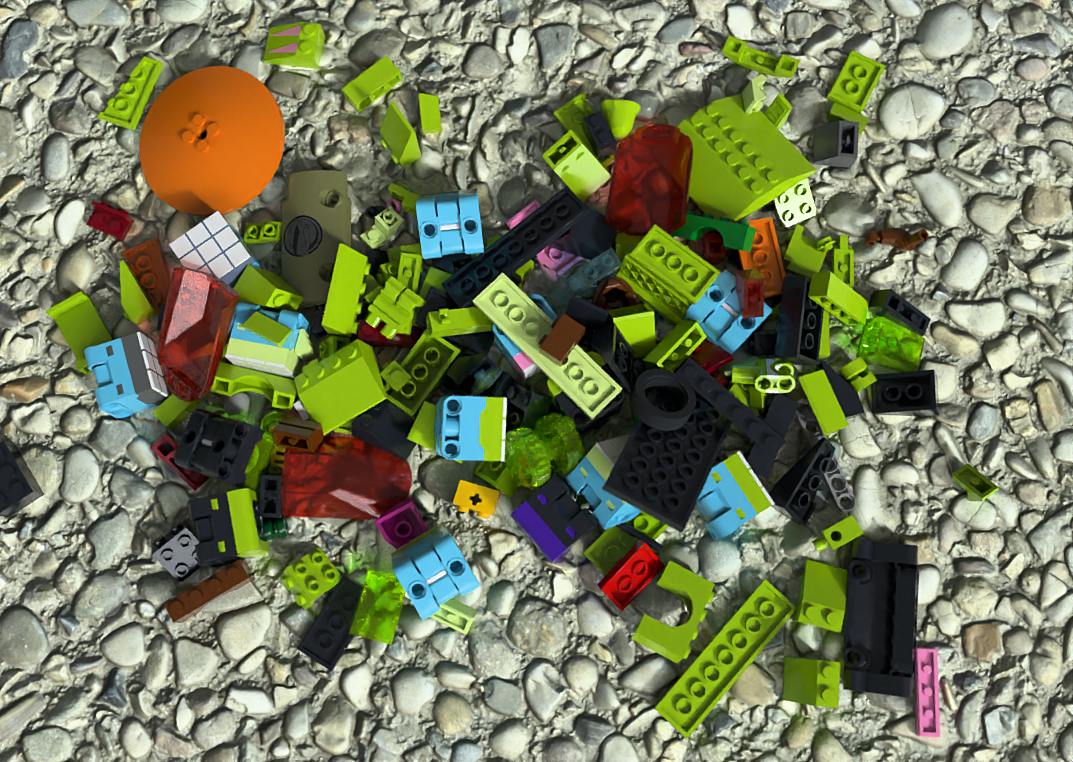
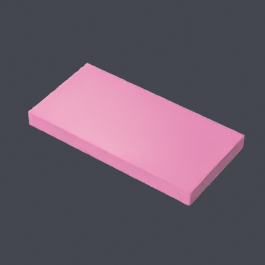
M535 199L507 220L505 225L511 230L541 205ZM547 246L537 254V263L553 282L584 259Z

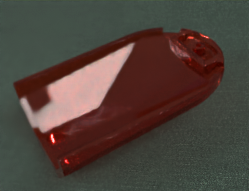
M649 124L635 129V133L623 138L615 154L605 214L608 225L629 236H645L654 224L669 235L686 224L694 155L693 145L688 135L686 136L680 132L679 128L673 125Z
M187 267L173 269L158 340L157 355L159 365H163L165 372L163 379L169 390L179 399L192 402L206 396L213 385L231 333L240 294L214 274Z
M324 436V439L318 444L314 452L288 447L285 449L281 488L285 517L376 520L392 506L407 499L410 493L412 472L408 460L405 462L355 437Z

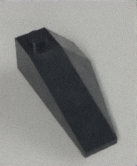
M822 437L774 485L769 493V496L775 503L772 507L802 527H805L815 510L817 503L814 502L817 491H821L823 487L820 484L823 473L828 472L836 449L826 438Z

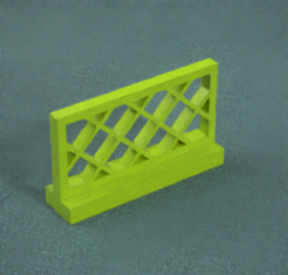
M628 253L624 257L621 268L615 277H620L627 281L640 300L647 303L653 310L676 326L686 316L687 310L692 303L629 257L630 253Z

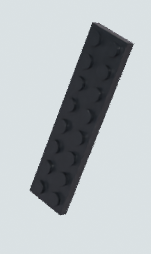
M565 186L485 249L484 253H480L441 285L460 309L471 307L474 305L473 300L500 274L504 273L507 277L512 275L590 213L589 208Z

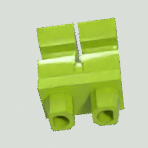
M391 276L386 281L385 288L381 290L373 304L369 306L368 310L371 312L366 322L372 327L377 328L383 320L386 325L380 333L391 340L397 332L402 333L414 316L413 309L415 307L421 308L426 301Z

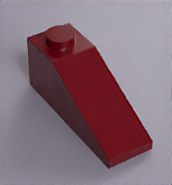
M359 320L358 339L370 346L413 348L422 336V329L411 327L410 335L396 333L390 340L380 333L386 325L385 322H380L377 328H374L366 320Z
M165 430L150 444V448L196 491L210 477L176 465L174 456L180 442Z

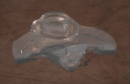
M98 576L93 581L99 590L92 596L89 604L97 608H104L105 617L113 616L120 610L122 602L129 597L130 587L126 582L116 581L112 576ZM119 588H122L123 593L119 596L117 591Z

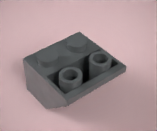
M839 120L815 127L813 164L851 168L858 158L859 122Z

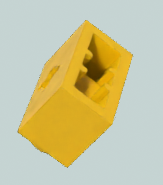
M460 480L453 504L457 506L456 510L468 513L471 510L477 512L476 516L488 519L489 516L494 517L501 493L491 488ZM476 496H479L481 503L477 502V504L474 505L471 498H476Z

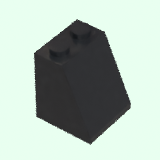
M586 205L590 213L549 246L598 263L609 258L611 255V247L617 237L616 231L619 224Z

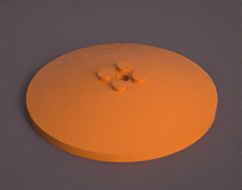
M211 66L189 72L171 83L158 96L146 116L139 145L140 162L145 179L162 201L180 212L201 217H209L217 211L222 215L233 212L257 197L271 181L279 166L285 144V125L282 111L270 90L257 78L243 70L227 66ZM207 131L206 138L201 140V134Z

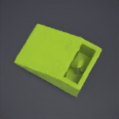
M572 129L542 155L556 174L582 202L586 201L612 178L580 135Z

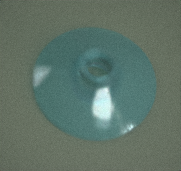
M498 366L486 372L483 369L477 372L474 376L476 381L472 385L469 394L477 396L485 391L500 376L502 368Z

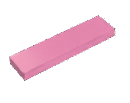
M916 647L914 671L916 736L940 737L937 648Z

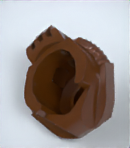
M610 277L600 281L597 285L591 303L606 311L637 305V294L624 279Z

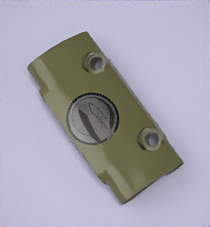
M311 170L287 175V197L282 201L281 278L304 297L297 309L327 302L339 243L351 248L352 202L347 194L348 180L345 172Z

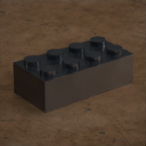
M807 276L784 277L781 287L782 298L779 306L780 315L779 324L777 325V342L774 349L775 358L789 361L794 365H818L824 308L808 297L811 278Z

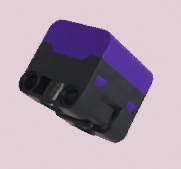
M558 474L551 477L537 492L511 514L515 523L551 565L582 538L591 533L599 524L598 520L587 508L581 509L569 495L570 488Z

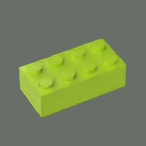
M426 329L400 364L412 379L398 392L387 383L384 386L387 396L386 400L416 420L424 401L429 402L448 375L445 372L458 358L462 357L461 351L441 337L429 338L428 329Z

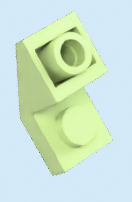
M763 74L751 79L742 92L744 111L747 115L753 111L758 112L764 106L763 101L767 94L763 91V84L767 78Z
M389 206L375 216V225L361 234L360 240L370 250H377L388 242L403 219Z

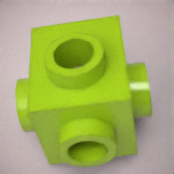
M331 335L319 342L320 360L326 359L350 344V338Z

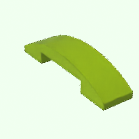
M732 36L728 37L722 54L732 61L762 74L793 78L800 60L784 54L780 58L746 46L747 42Z

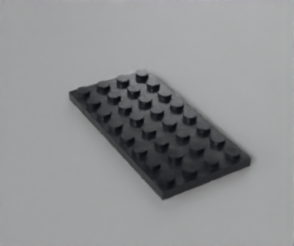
M660 387L655 388L649 399L653 406L662 411L677 412L681 408L678 399L671 392ZM694 388L692 389L696 396L695 409L687 422L679 429L671 431L658 430L648 426L640 419L638 420L602 487L604 491L681 533L687 526L732 424L726 416Z

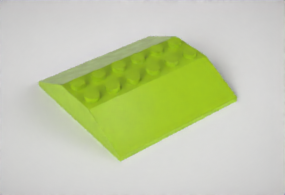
M742 93L715 100L687 117L652 150L654 157L703 213L713 215L716 220H720V217L730 218L732 223H738V220H743L816 172V169L761 110L758 112L753 111L748 115L745 113Z

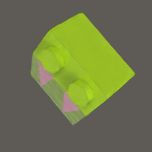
M298 22L271 27L268 33L263 62L319 69L325 39L321 24Z

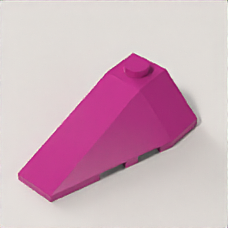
M411 496L392 506L374 521L384 540L395 549L402 547L429 531Z

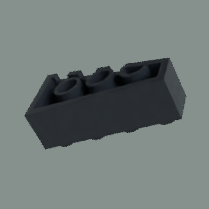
M771 393L766 400L764 413L760 417L785 438L799 402L777 393ZM750 438L748 443L750 448L748 453L744 452L743 457L756 475L767 479L779 450L771 457Z

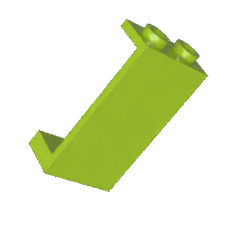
M80 291L71 294L69 298L62 302L53 304L50 309L46 310V313L55 319L78 362L74 363L77 370L87 375L92 371L88 369L84 350L91 346L113 341V338L90 297Z

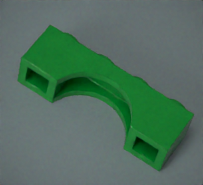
M685 210V213L677 212L672 236L698 241L705 232L717 229L723 237L725 247L751 252L756 228L750 227V222L738 220L737 224L732 223V219L720 217V220H716L710 214L703 213L701 217L696 216L697 212Z

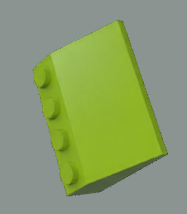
M339 243L322 326L328 334L352 338L353 334H356L359 322H356V317L362 311L363 303L360 302L361 294L365 295L367 283H364L365 276L370 274L371 264L368 263L369 261L366 256Z
M356 339L294 378L299 398L311 420L321 423L324 435L387 399L373 348L359 339Z

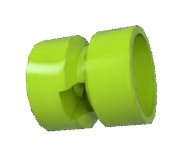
M862 357L855 359L839 370L844 380H849V385L857 393L877 381L872 371L866 370L867 364Z

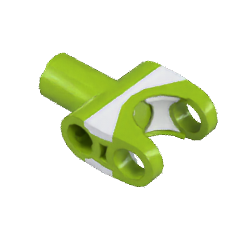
M760 359L755 365L733 364L732 383L755 384L756 389L760 392L787 393L795 387L794 368L789 361L778 359ZM782 366H788L791 369L789 373L778 370ZM790 379L792 381L788 387L780 385L781 380Z

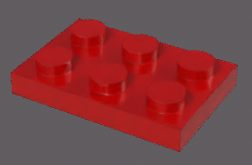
M640 539L597 586L619 610L623 611L665 565L650 547Z

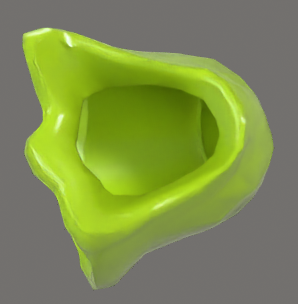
M605 99L601 102L602 114L615 138H624L630 133L635 117L641 110V105L633 101Z

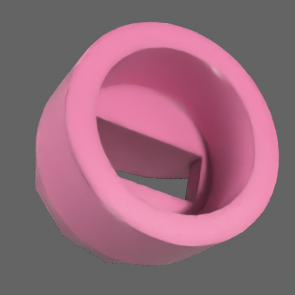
M394 198L387 201L386 208L390 206L393 209L391 204L394 203L397 207L394 211L397 214L402 211L400 201Z

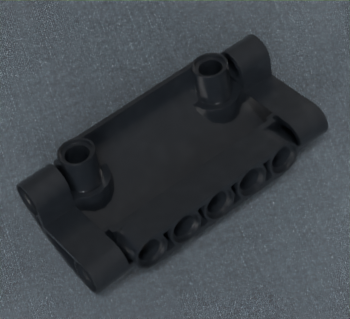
M861 538L852 540L851 562L848 567L844 630L843 689L911 698L912 675H914L918 613V546L873 542ZM858 566H863L864 574L857 577L855 569ZM854 651L860 657L859 661L855 664L850 660V654Z

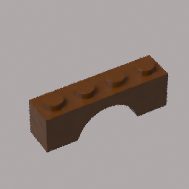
M239 559L166 602L164 606L173 623H182L199 613L210 602L253 581L255 577L247 562Z

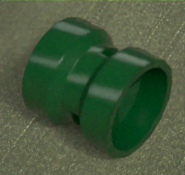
M285 516L276 520L267 519L263 521V530L268 541L275 539L276 536H289V527Z

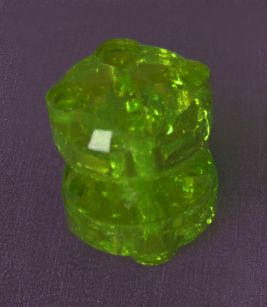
M551 413L536 422L535 432L528 427H521L511 430L505 435L504 460L515 485H522L528 489L537 488L547 482L550 478L551 469L558 474L573 471L586 456L574 421L569 415L562 416L558 413Z

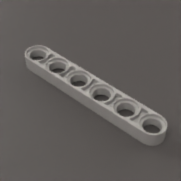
M800 399L797 402L805 404L808 412L801 414L797 409L794 416L809 449H811L815 441L820 440L822 437L827 440L828 438L823 434L809 400ZM807 422H813L816 425L815 432L807 431ZM834 454L831 460L833 468L823 473L822 478L837 510L848 512L854 509L856 501ZM833 478H838L841 481L842 486L840 489L832 487L831 481ZM842 497H847L850 500L849 508H843L840 505Z

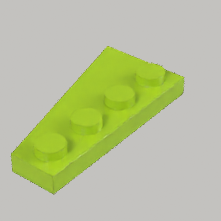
M144 56L131 72V77L127 83L121 85L119 93L114 99H110L107 103L108 107L104 112L101 111L97 117L102 121L135 131L164 67L163 63Z
M582 92L553 112V116L566 132L570 129L577 132L594 153L582 129L583 118L593 114V110L586 100L585 93ZM610 155L599 161L606 168L615 162V157Z

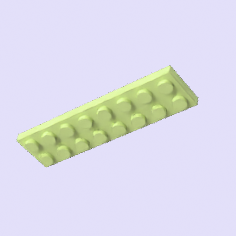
M504 273L500 274L473 300V303L591 420L622 391V388L578 345L574 347L561 367L540 354L539 341L545 334L549 335L552 331L551 325L553 321Z

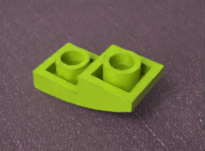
M262 221V224L246 223L244 242L246 244L279 242L282 222Z

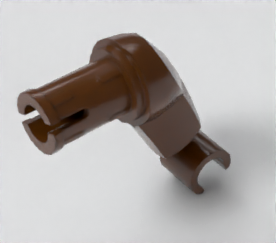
M900 228L879 230L878 234L874 231L869 232L865 237V245L875 246L878 240L879 244L891 245L900 251H911L915 249L917 244L927 241L929 235L925 229H920L913 234Z

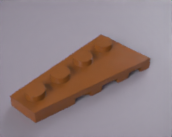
M154 238L122 251L121 254L126 258L130 269L135 273L139 284L144 288L157 314L159 315L162 304L177 312L180 311L160 240Z

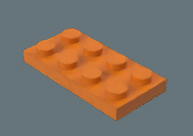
M769 217L746 221L750 222V227L756 228L751 252L737 250L743 278L747 275H755L760 280L758 291L750 296L754 299L782 295L781 287L786 274L773 219ZM748 281L746 287L750 286L749 289H752L755 284Z

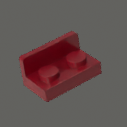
M93 200L91 204L95 209L86 225L94 230L124 241L134 222L128 216L129 213L121 208L115 210L104 201L98 203Z

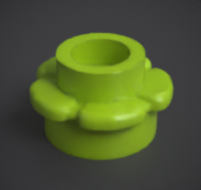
M828 236L816 242L817 251L821 250L824 253L834 248L832 244L835 243V240L832 241L831 237Z

